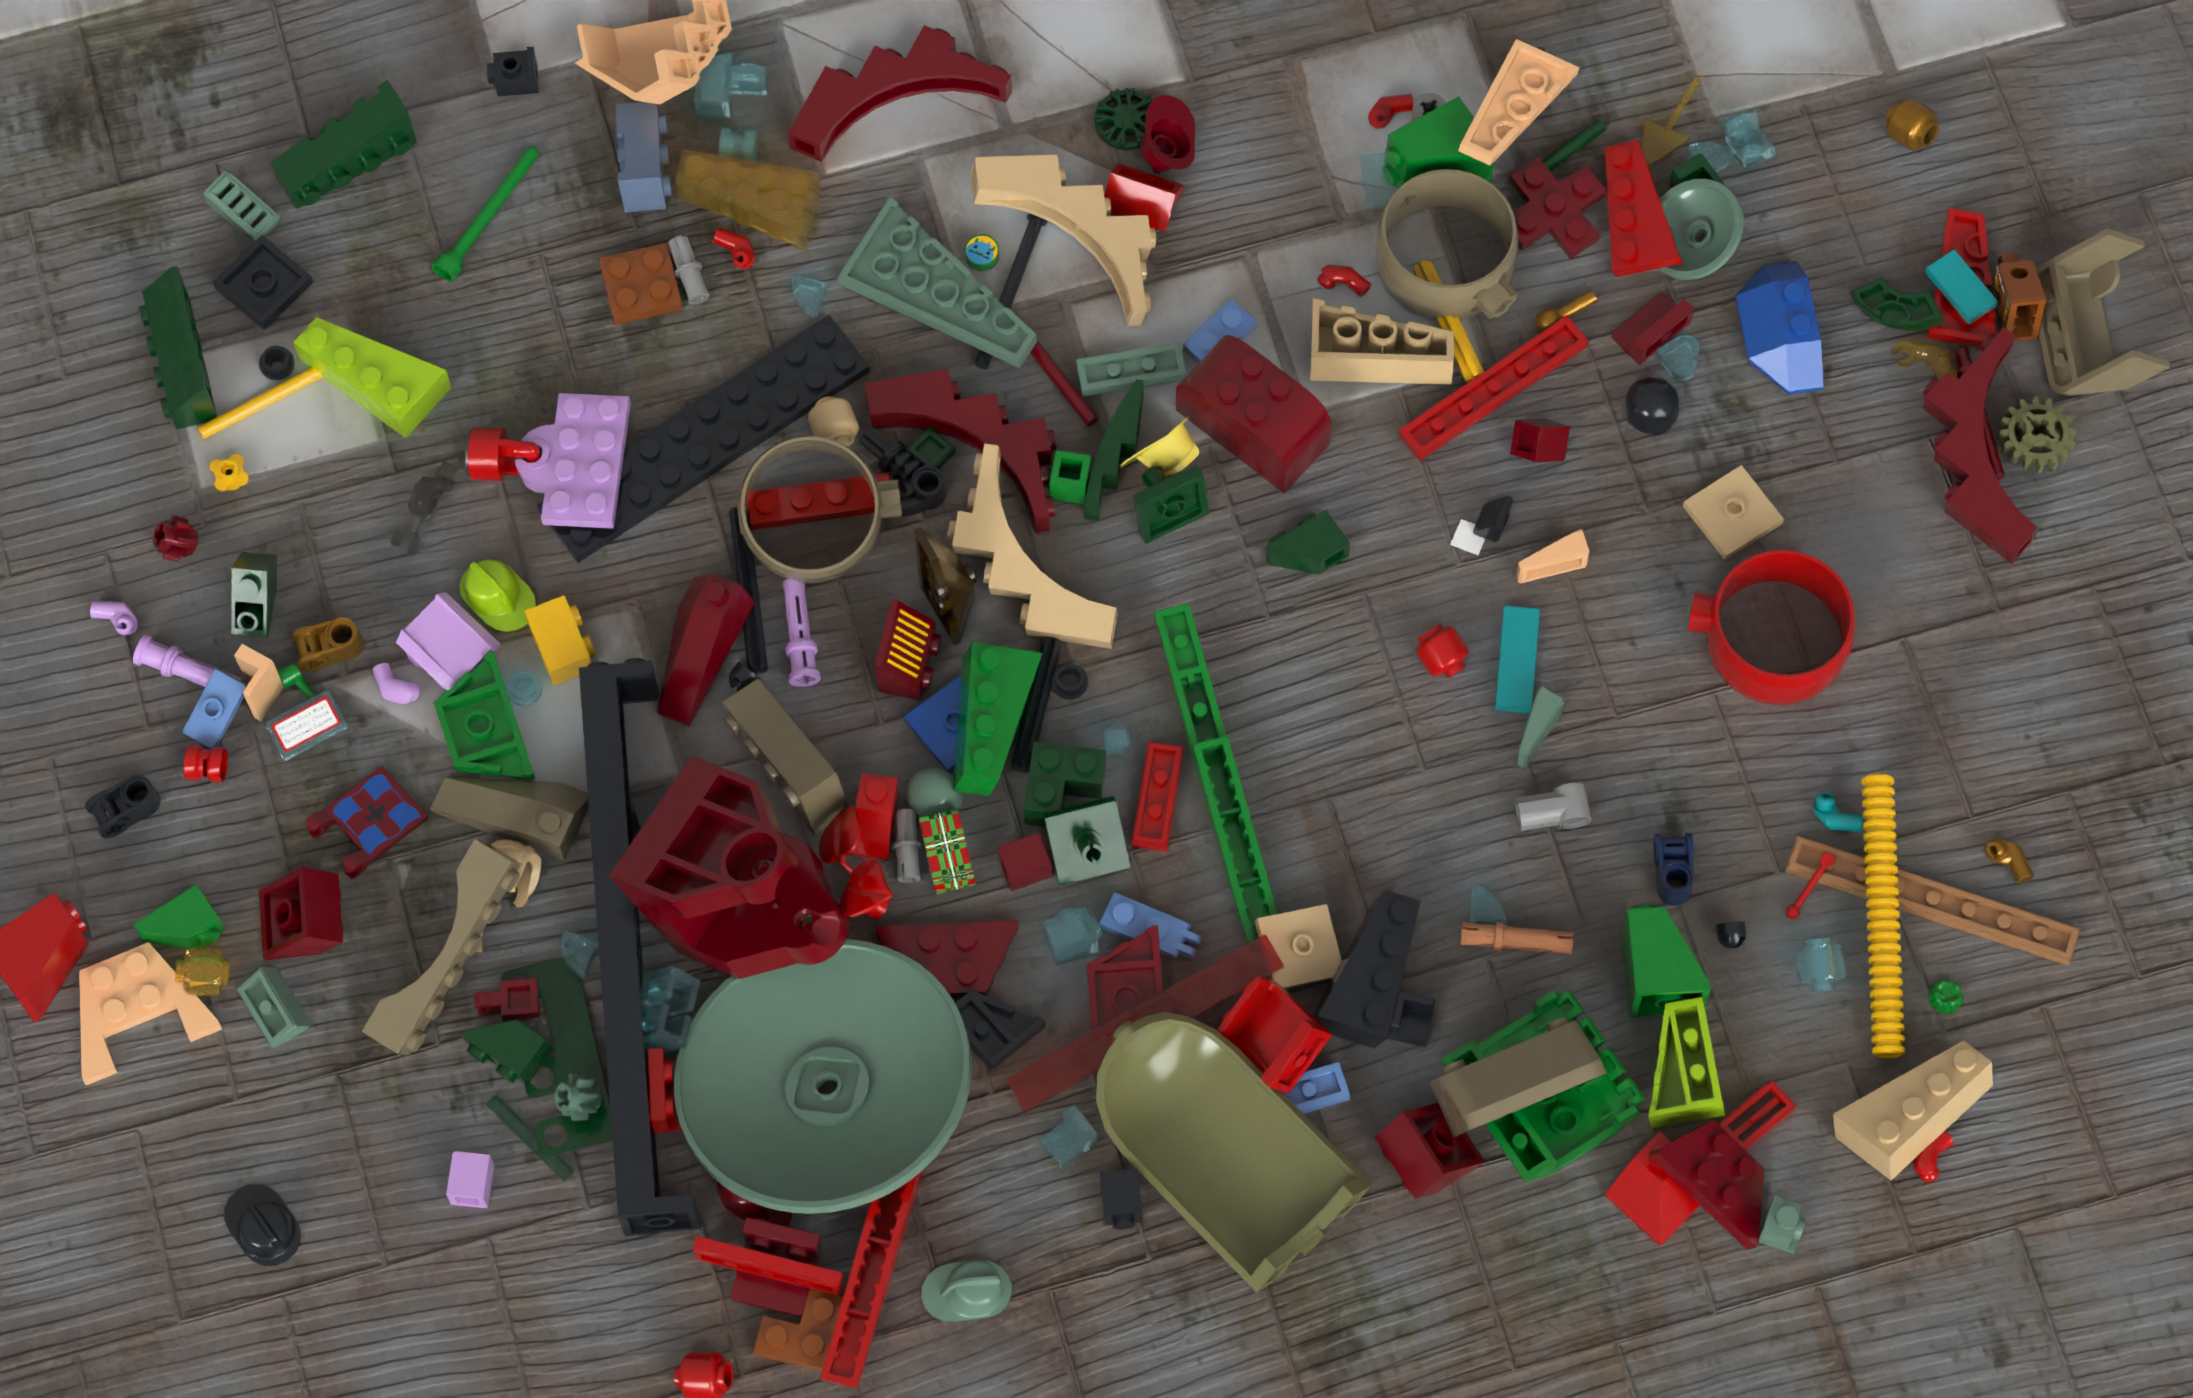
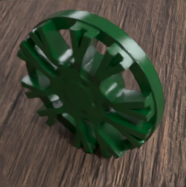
M1135 88L1111 91L1108 96L1099 101L1095 111V129L1102 141L1120 150L1140 148L1143 134L1138 129L1139 127L1144 131L1146 129V123L1141 120L1146 118L1147 110L1141 113L1139 111L1148 107L1153 99L1148 94L1145 95L1135 91ZM1120 98H1126L1127 104L1122 105ZM1132 98L1141 101L1137 105L1131 104ZM1115 101L1118 106L1111 108L1108 104ZM1101 113H1105V114H1109V115H1113V116L1101 115ZM1112 123L1114 125L1112 128L1105 132L1101 127L1102 124ZM1118 131L1120 134L1117 140L1112 139L1115 133ZM1133 133L1137 141L1125 143V135Z

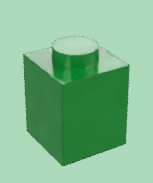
M1056 450L1050 478V496L1053 497V500L1085 504L1092 470L1091 455Z

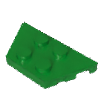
M490 651L483 656L484 661L470 674L466 672L456 681V685L451 690L445 691L433 702L455 770L457 772L525 780L535 779L494 652Z

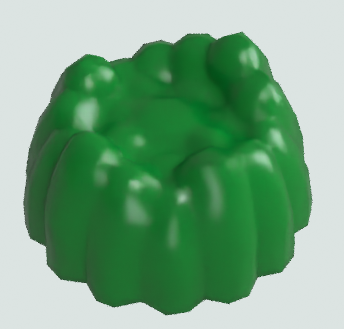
M1940 979L1928 991L1930 1006L1934 1007L1936 1012L1953 1014L1963 1004V992L1960 985L1956 984L1955 981Z

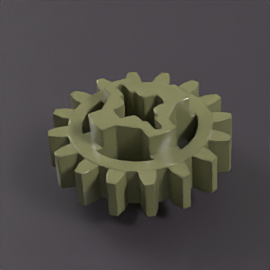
M2034 396L2030 405L2025 400L2020 399L2017 409L2010 406L2006 412V417H2002L1999 428L2002 430H2000L1997 438L1998 441L2005 442L2001 452L2002 454H2013L2010 461L2012 465L2018 461L2023 462V471H2027L2030 465L2035 466L2037 473H2042L2044 465H2047L2049 469L2054 471L2058 461L2064 464L2067 462L2070 455L2068 452H2073L2076 445L2073 439L2077 435V429L2070 427L2074 420L2073 416L2063 417L2062 413L2065 407L2061 405L2056 409L2052 408V399L2050 398L2047 399L2045 404H2040L2038 397ZM2055 427L2058 429L2060 436L2055 432ZM2015 434L2020 437V442L2017 441Z

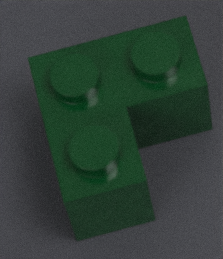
M1033 742L1024 804L1025 825L1045 827L1043 813L1063 809L1066 795L1102 799L1106 772V750Z

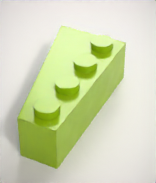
M317 317L293 342L299 360L309 368H315L325 380L404 438H407L452 388L447 370Z

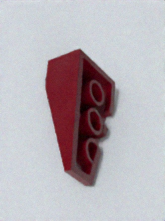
M711 573L693 578L677 609L657 711L660 716L690 727L755 604V601L740 584Z

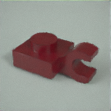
M537 978L500 981V991L474 993L475 1009L477 1008V1013L480 1016L492 1015L501 1011L503 1021L540 1018L539 982Z

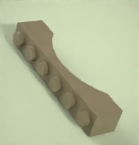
M474 839L456 870L458 885L457 911L452 931L442 952L431 967L414 983L398 993L380 999L364 1026L363 1033L399 1055L410 1056L411 1052H416L420 1048L426 1037L424 1030L430 1020H435L441 1013L445 1004L442 999L449 987H455L463 975L462 965L468 955L472 956L478 950L482 942L480 935L486 924H491L498 916L501 909L499 902L506 891H511L520 877L518 870L522 865L520 862L487 842Z

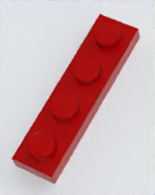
M888 473L875 474L877 482L889 481ZM863 476L751 491L748 500L752 530L873 514L875 512L874 498Z

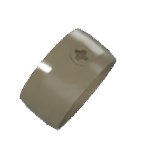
M1443 169L1429 171L1413 177L1399 187L1392 195L1379 221L1376 240V262L1384 286L1401 306L1416 315L1436 320L1437 317L1453 316L1458 317L1460 320L1483 312L1489 320L1493 317H1500L1517 300L1518 294L1508 284L1514 271L1518 249V229L1513 211L1507 199L1494 185L1475 174L1460 170ZM1435 206H1451L1470 211L1487 221L1502 239L1506 256L1491 273L1476 281L1460 285L1435 284L1425 281L1406 270L1391 252L1387 237L1401 220L1418 210Z
M821 436L794 437L781 441L767 449L747 471L737 502L740 532L743 534L753 555L773 573L786 579L804 583L829 581L853 570L872 550L880 532L882 519L902 517L898 480L877 482L873 471L857 452L839 441ZM815 450L828 452L843 458L862 474L871 489L875 503V512L867 537L854 553L835 565L809 570L784 565L762 550L749 530L747 505L755 482L768 466L788 454Z

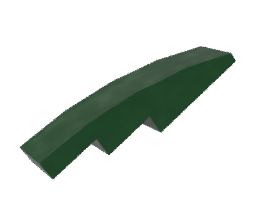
M1136 379L1118 406L1101 440L1090 474L1084 504L1085 519L1099 521L1103 488L1117 490L1121 457L1130 458L1136 454L1144 396V380Z

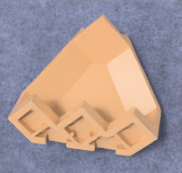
M692 0L694 12L688 15L616 29L581 23L577 25L583 58L576 61L575 64L635 101L662 104L696 85L700 79L699 74L704 67L709 65L719 50L718 45L732 30L726 0Z

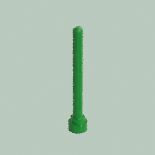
M530 146L524 151L453 248L446 250L444 253H439L433 261L431 268L439 277L448 282H454L460 274L464 255L539 156V151L536 147Z

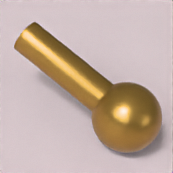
M1591 289L1558 309H1542L1535 318L1537 330L1541 333L1566 315L1570 318L1597 303L1598 299Z

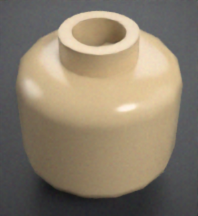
M831 396L824 397L818 400L809 412L808 422L814 436L830 438L848 447L854 442L859 431V425L848 401Z

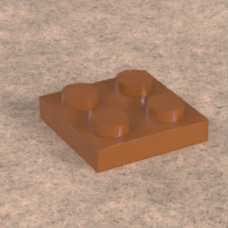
M667 243L599 258L614 325L683 310Z

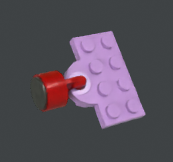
M559 393L555 424L539 426L529 431L521 441L509 440L505 428L473 427L468 432L466 439V473L470 476L471 480L503 481L506 475L520 476L525 487L537 493H545L541 514L543 525L614 528L631 406L629 396Z

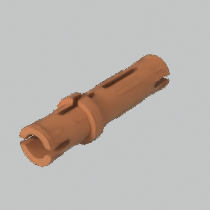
M1462 921L1460 945L1493 947V951H1501V948L1567 955L1572 953V931L1504 926L1503 922H1495V925Z

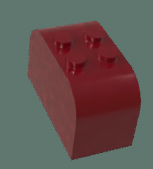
M1223 336L1176 387L1177 412L1185 418L1189 417L1188 420L1284 494L1330 445L1331 419L1321 402L1310 391L1250 345L1234 336Z

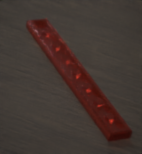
M1265 934L1008 1077L1006 1081L1025 1113L1097 1073L1108 1049L1116 1040L1113 1037L1114 1032L1124 1022L1129 1020L1133 1023L1145 1016L1163 1012L1195 1018L1243 991L1245 986L1256 976L1259 975L1267 978L1283 969L1284 965Z

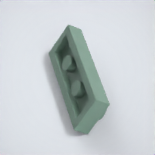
M1180 342L1076 359L1082 397L1130 389L1136 379L1144 380V386L1181 381L1186 377Z

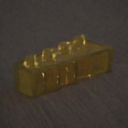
M682 150L675 178L678 198L718 216L723 214L736 220L737 224L761 230L767 233L768 237L781 241V239L794 244L795 248L807 253L822 192L819 172Z

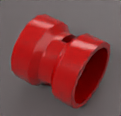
M189 744L184 757L185 779L198 781L200 778H208L211 782H224L228 767L227 748L214 746L211 749H204L201 745Z

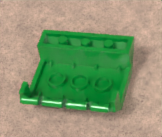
M1552 990L1535 1001L1533 1011L1477 1045L1472 1039L1441 1058L1444 1066L1463 1059L1465 1065H1469L1548 1032L1545 1025L1566 1016L1569 1023L1577 1021L1576 1018L1584 1010L1570 990H1566L1560 995ZM1585 1017L1578 1024L1601 1058L1607 1073L1485 1124L1525 1183L1558 1172L1616 1136L1642 1113L1637 1106L1646 1098L1631 1077L1622 1082L1619 1081V1078L1627 1071L1610 1047L1603 1049L1601 1052L1598 1051V1048L1605 1040L1589 1017Z

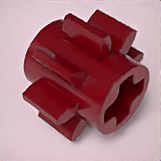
M172 515L171 521L165 520L157 525L153 535V544L158 548L157 551L159 553H163V559L179 562L180 557L186 558L195 551L198 543V533L196 530H193V525L188 524L189 519Z

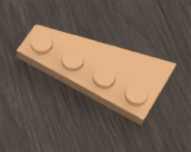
M1516 39L1466 132L1458 151L1487 165H1491L1577 76L1580 67Z

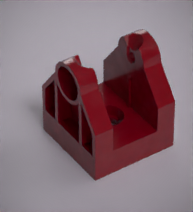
M693 756L689 759L609 874V877L677 953L738 979L798 963L805 965L822 963L838 952L849 934V920L842 913L841 907L833 897L820 858L807 843L781 832L771 800L757 782ZM811 916V922L802 927L801 922L806 917Z

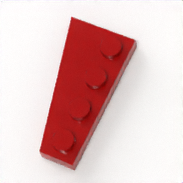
M1638 140L1606 146L1605 163L1612 272L1616 277L1682 264L1681 254L1677 250L1674 241L1675 237L1665 216L1664 206L1657 193L1655 181L1642 145Z

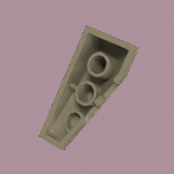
M445 777L430 810L433 813L503 839L518 841L524 846H531L535 851L565 861L587 813L589 803L588 793L559 782Z

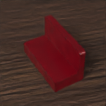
M1660 293L1612 333V339L1638 365H1641L1691 323L1694 307L1685 299L1675 305L1664 293Z

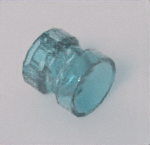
M722 127L719 140V161L731 162L733 159L740 157L744 164L754 165L758 151V130L746 129L741 135L734 128Z

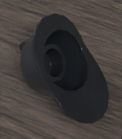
M261 1184L247 1185L238 1189L229 1198L225 1207L224 1220L232 1236L253 1262L263 1266H277L288 1261L296 1253L300 1244L299 1225L281 1197L272 1188Z

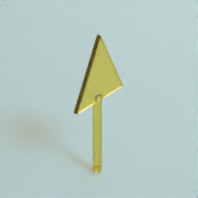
M1695 77L1665 127L1644 118L1643 150L1649 167L1690 140V138L1671 129L1700 82L1699 77Z

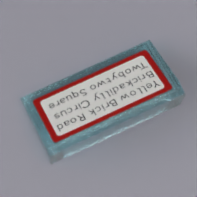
M329 690L308 699L264 724L284 762L349 728Z

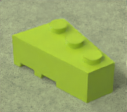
M1703 997L1666 1003L1659 1043L1658 1062L1654 1076L1653 1095L1648 1116L1651 1128L1725 1116Z

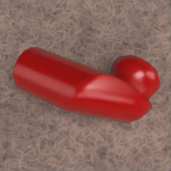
M1412 94L1381 97L1369 112V123L1374 128L1381 129L1389 124L1396 113L1413 111Z

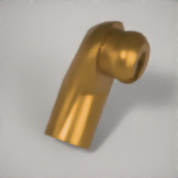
M1993 839L1987 842L1985 846L1987 857L1993 862L2010 867L2018 884L2027 882L2034 877L2025 854L2019 845L2003 839Z

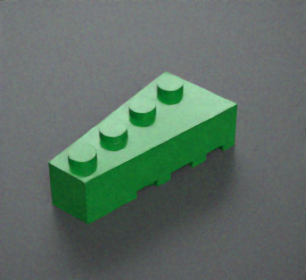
M977 642L971 643L962 659L953 791L990 796L1000 779L1043 653Z

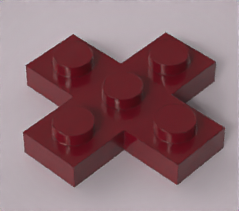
M1538 156L1510 173L1508 180L1526 202V204L1513 211L1518 229V247L1521 251L1548 233L1553 236L1570 259L1598 242L1600 235L1583 215L1582 211L1606 197L1607 190L1587 165L1560 182L1555 179Z

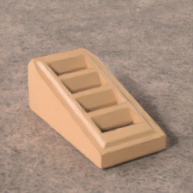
M1579 529L1518 562L1516 574L1518 583L1521 584L1585 568L1590 551L1583 530Z

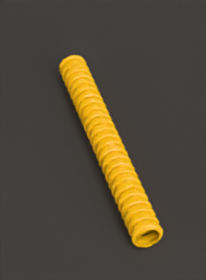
M1875 773L1866 775L1861 779V784L1865 786L1862 789V796L1866 798L1862 801V807L1866 808L1863 811V818L1866 819V822L1863 823V829L1867 831L1863 835L1864 841L1867 842L1864 845V851L1868 853L1864 857V862L1868 864L1865 867V874L1869 875L1865 879V885L1869 886L1866 890V896L1870 898L1866 901V907L1870 909L1867 912V919L1870 920L1867 923V930L1871 931L1867 935L1868 941L1871 942V945L1868 946V952L1872 954L1868 958V963L1872 965L1869 968V975L1873 976L1869 980V986L1873 987V990L1870 991V998L1874 999L1870 1003V1009L1874 1010V1013L1871 1014V1020L1875 1023L1871 1025V1031L1875 1033L1871 1037V1041L1875 1044V1047L1872 1048L1873 1055L1880 1058H1896L1905 1054V1047L1901 1046L1905 1042V1036L1901 1035V1032L1904 1031V1024L1900 1023L1904 1019V1013L1900 1012L1904 1005L1899 999L1903 997V990L1899 989L1903 981L1899 978V975L1902 974V968L1898 966L1902 962V957L1898 955L1901 951V945L1897 944L1901 940V934L1897 932L1900 929V923L1896 921L1900 917V912L1896 910L1899 907V900L1895 899L1899 895V889L1895 887L1898 884V878L1894 876V874L1898 873V867L1894 865L1897 862V855L1894 854L1897 850V844L1893 843L1897 838L1896 833L1893 832V829L1896 828V822L1892 820L1896 817V811L1892 809L1895 806V800L1891 798L1895 795V789L1891 787L1894 784V777L1888 774Z

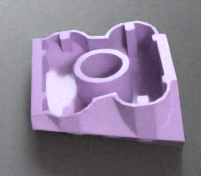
M446 592L436 594L435 599L405 629H401L396 641L406 652L411 663L416 667H422L433 677L436 684L447 691L451 690L456 685V681L466 672L470 674L484 661V655L490 651L495 652L500 647V643Z

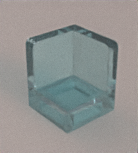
M1075 1105L1062 1113V1123L1040 1139L1042 1146L1061 1170L1097 1144V1132Z

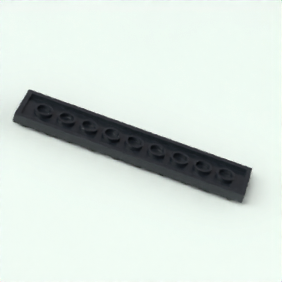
M830 315L826 316L626 446L614 528L552 525L550 527L577 563H579L810 412L821 398L833 397L868 374L870 366ZM543 501L537 504L538 510L541 514Z

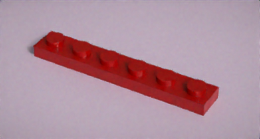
M1566 315L1399 429L1398 436L1416 458L1422 461L1587 348L1589 340Z

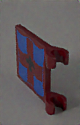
M381 766L328 807L309 816L306 819L307 831L314 838L323 835L334 822L359 849V851L347 856L342 862L344 873L349 878L355 879L372 861L428 820V816L387 770Z

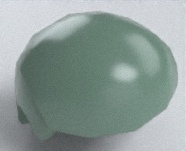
M928 768L919 771L908 782L905 803L909 809H913L916 812V817L919 819L920 817L961 808L963 793L953 791V774L941 768Z

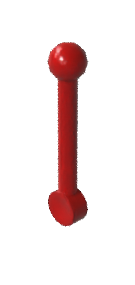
M1824 853L1821 856V864L1795 903L1786 908V916L1788 918L1796 919L1799 917L1800 907L1824 871L1834 865L1835 857L1833 854Z

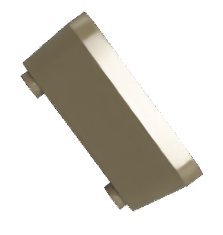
M2105 229L2036 267L2046 297L2039 337L2048 382L2054 392L2072 396L2126 390L2170 368L2168 360L2134 350L2114 357L2103 308L2102 297L2111 293L2119 283L2120 269L2118 261L2145 247L2144 240L2111 229Z
M1565 1016L1546 1024L1548 1032L1469 1065H1465L1464 1060L1461 1059L1442 1067L1445 1075L1436 1078L1430 1084L1453 1138L1606 1074L1607 1072L1601 1058L1578 1022L1575 1020L1569 1023Z

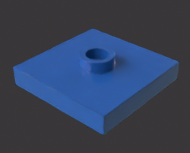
M961 675L904 716V722L944 770L949 773L955 770Z

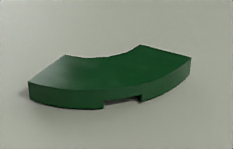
M1881 277L1850 291L1851 297L1858 308L1866 316L1881 325L1899 330H1922L1944 324V318L1929 290L1918 293L1901 292L1889 286L1884 278Z

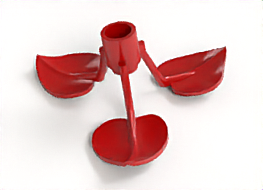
M849 805L840 811L825 828L819 842V855L822 861L827 864H833L838 860L839 865L850 874L849 883L845 886L846 890L841 897L840 904L838 903L842 913L848 917L865 914L873 919H878L886 912L889 899L893 897V894L886 883L883 868L877 860L873 858L865 859L855 869L846 861V855L851 854L857 848L861 834L858 812L855 807ZM807 917L801 922L802 927L806 926Z

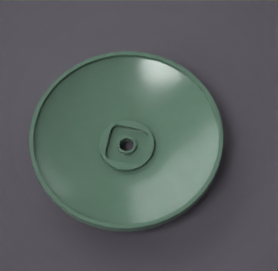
M846 939L838 952L822 963L813 965L798 963L742 979L730 976L708 997L691 1021L677 1056L674 1073L676 1112L686 1140L700 1164L721 1185L739 1197L763 1207L790 1213L817 1214L851 1209L888 1195L909 1182L923 1171L947 1144L960 1121L970 1091L972 1076L970 1043L964 1022L954 1000L933 974L916 961L888 947L865 941ZM832 1081L838 1084L836 1090L831 1094L824 1095L819 1093L820 1086L826 1082Z

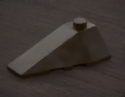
M922 528L914 530L920 588L952 643L956 645L961 642L975 598L974 583L977 582V578L968 563L963 565L957 554Z

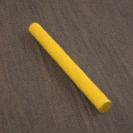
M310 367L198 426L197 429L202 438L206 439L323 376L315 368Z

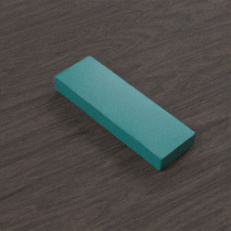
M1504 606L1495 710L1530 713L1540 609Z

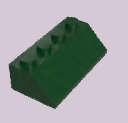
M171 267L142 291L145 305L139 306L144 327L150 326L152 336L146 337L151 357L157 356L159 366L153 367L158 388L164 387L166 397L160 398L165 419L172 418L176 430L206 423L217 417L190 297L178 267Z

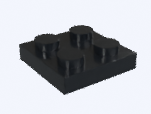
M261 235L212 283L217 291L265 330L314 282L311 275Z

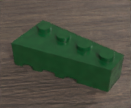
M388 80L377 86L380 93L370 100L366 101L362 97L353 103L354 111L342 120L332 118L325 123L318 137L313 139L307 136L271 162L276 179L296 210L304 205L314 204L322 195L333 189L345 187L350 183L351 179L364 172L376 170L382 162L395 155L405 154L413 145L417 144L408 110Z

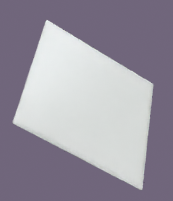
M1461 519L1450 545L1479 555L1485 539L1473 534L1476 524Z

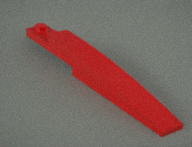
M923 1171L890 1194L870 1202L820 1380L858 1389Z

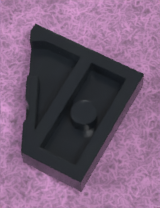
M973 990L969 991L955 1003L964 1022L970 1048L991 1071L1046 1026L1045 1020L1041 1017L1036 1016L1034 1019L1014 1011L1015 1007L1003 1002H993L988 996Z

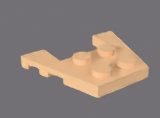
M149 942L79 970L81 1070L86 1086L118 1073L105 1041L107 1037L172 1010H178L191 1042L222 1030L218 1019Z

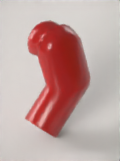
M720 227L717 229L713 243L730 249L732 261L736 267L740 269L750 268L755 261V254L749 238Z
M1328 264L1321 269L1322 273L1317 277L1318 283L1325 289H1333L1336 282L1343 283L1360 297H1363L1372 286L1368 280L1350 266Z
M1946 1130L1914 1159V1171L1916 1174H1919L1923 1182H1932L1938 1178L1939 1169L1936 1167L1938 1154L1954 1144L1953 1139Z

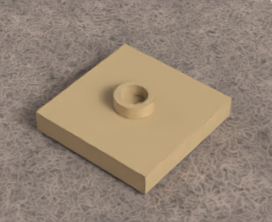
M1742 465L1691 496L1683 503V508L1724 560H1727L1779 527L1784 521V518Z
M1327 904L1261 917L1255 920L1269 979L1276 981L1284 989L1333 979L1342 959Z

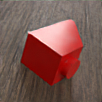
M861 773L855 808L860 819L861 834L857 848L852 852L853 857L888 861L895 813L897 812L900 794L898 778Z

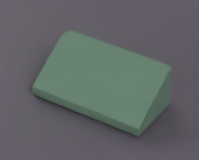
M260 967L237 988L271 1048H277L311 1026L309 1019L276 967Z

